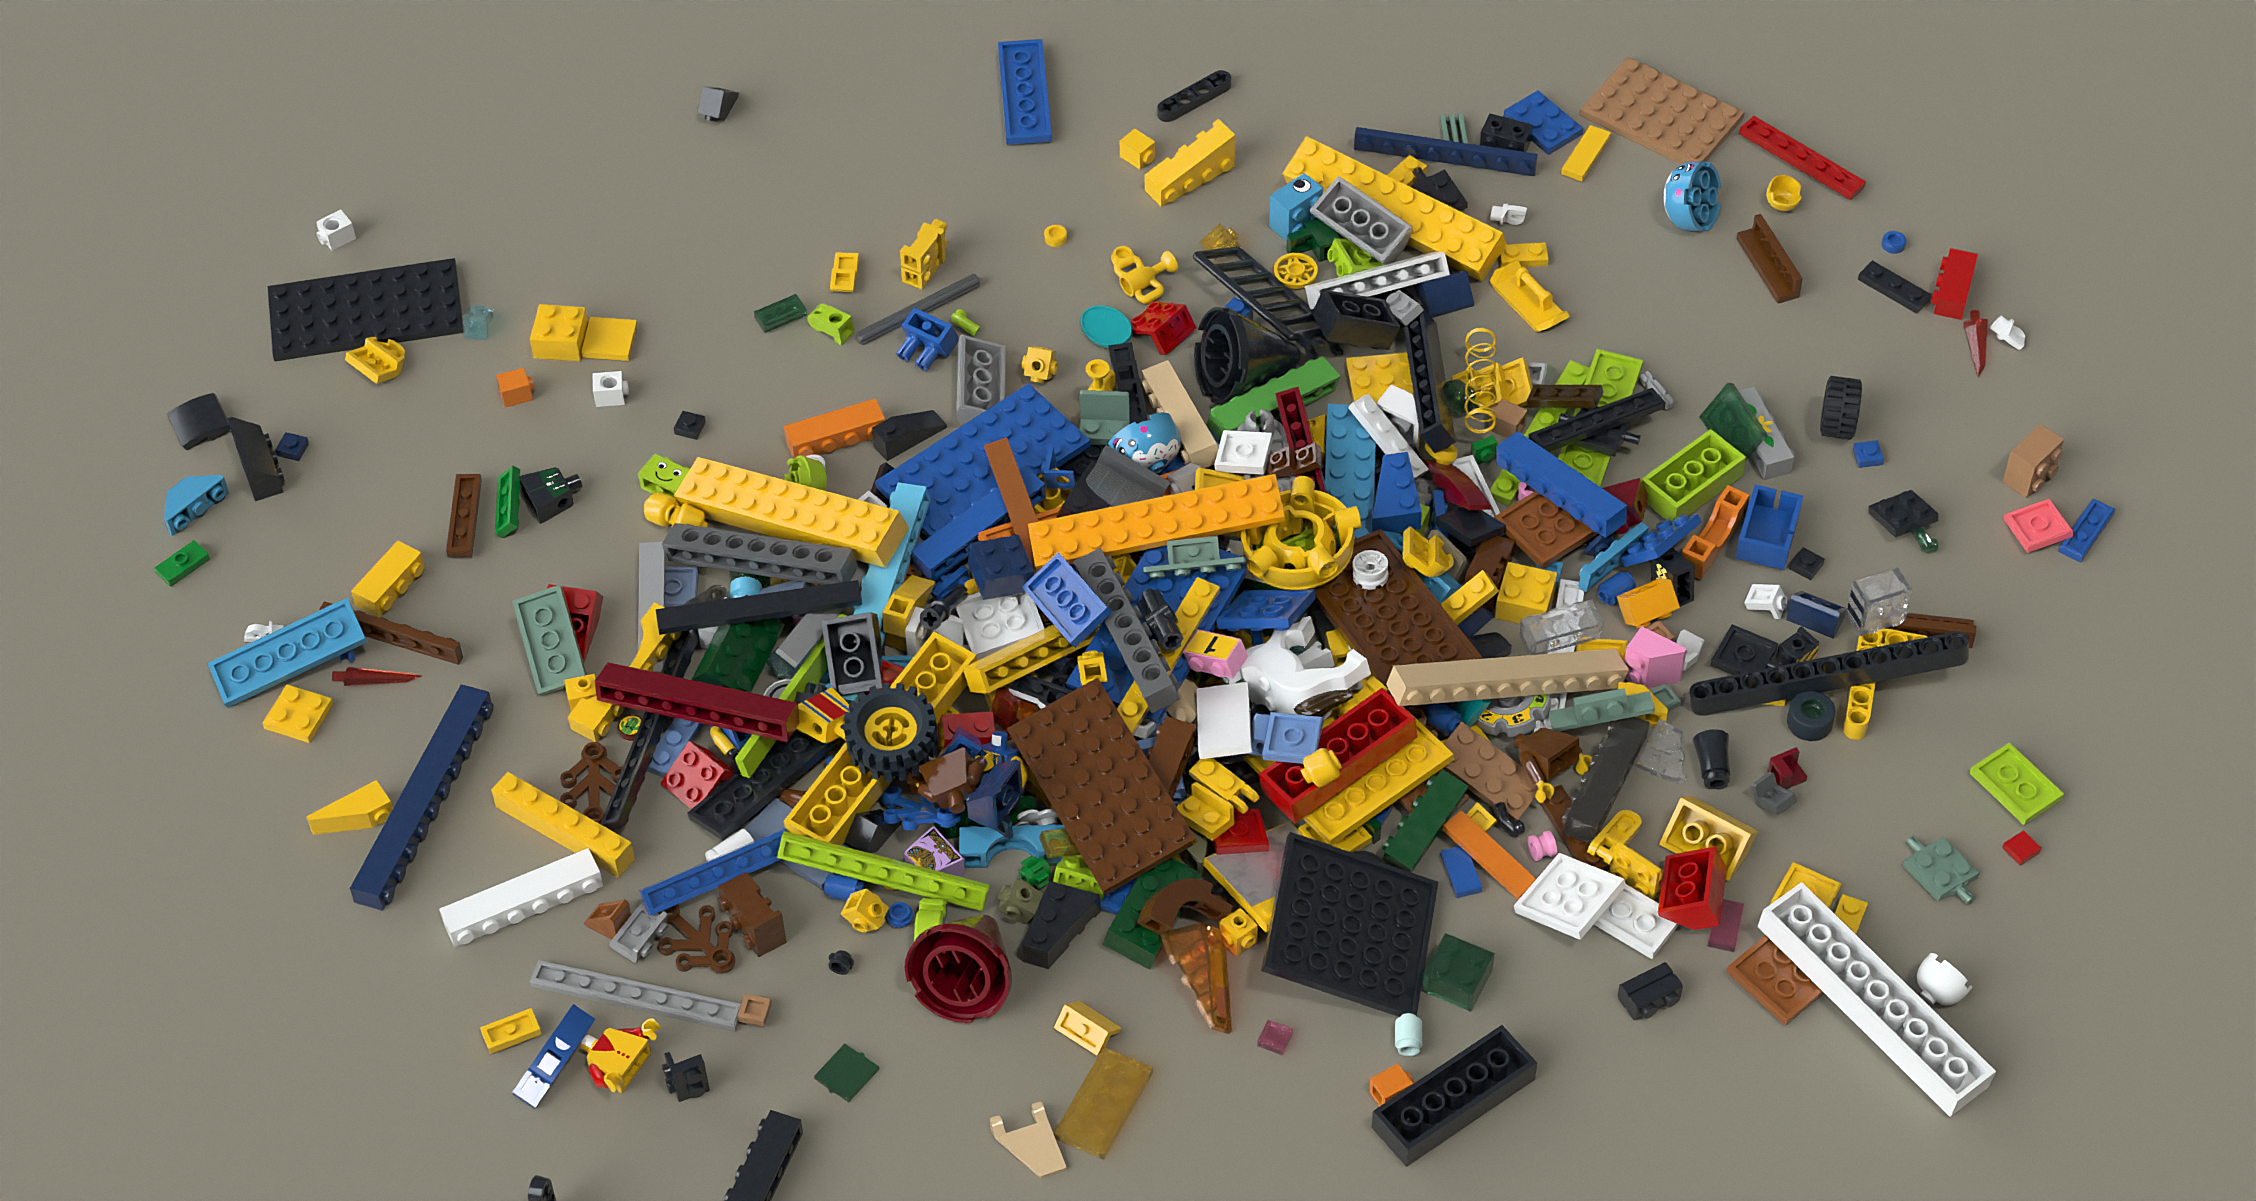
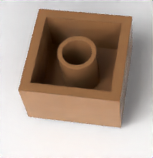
M2039 424L2011 450L2002 483L2025 498L2033 492H2038L2042 488L2044 481L2048 477L2050 479L2053 478L2059 469L2057 464L2064 452L2062 450L2064 439Z

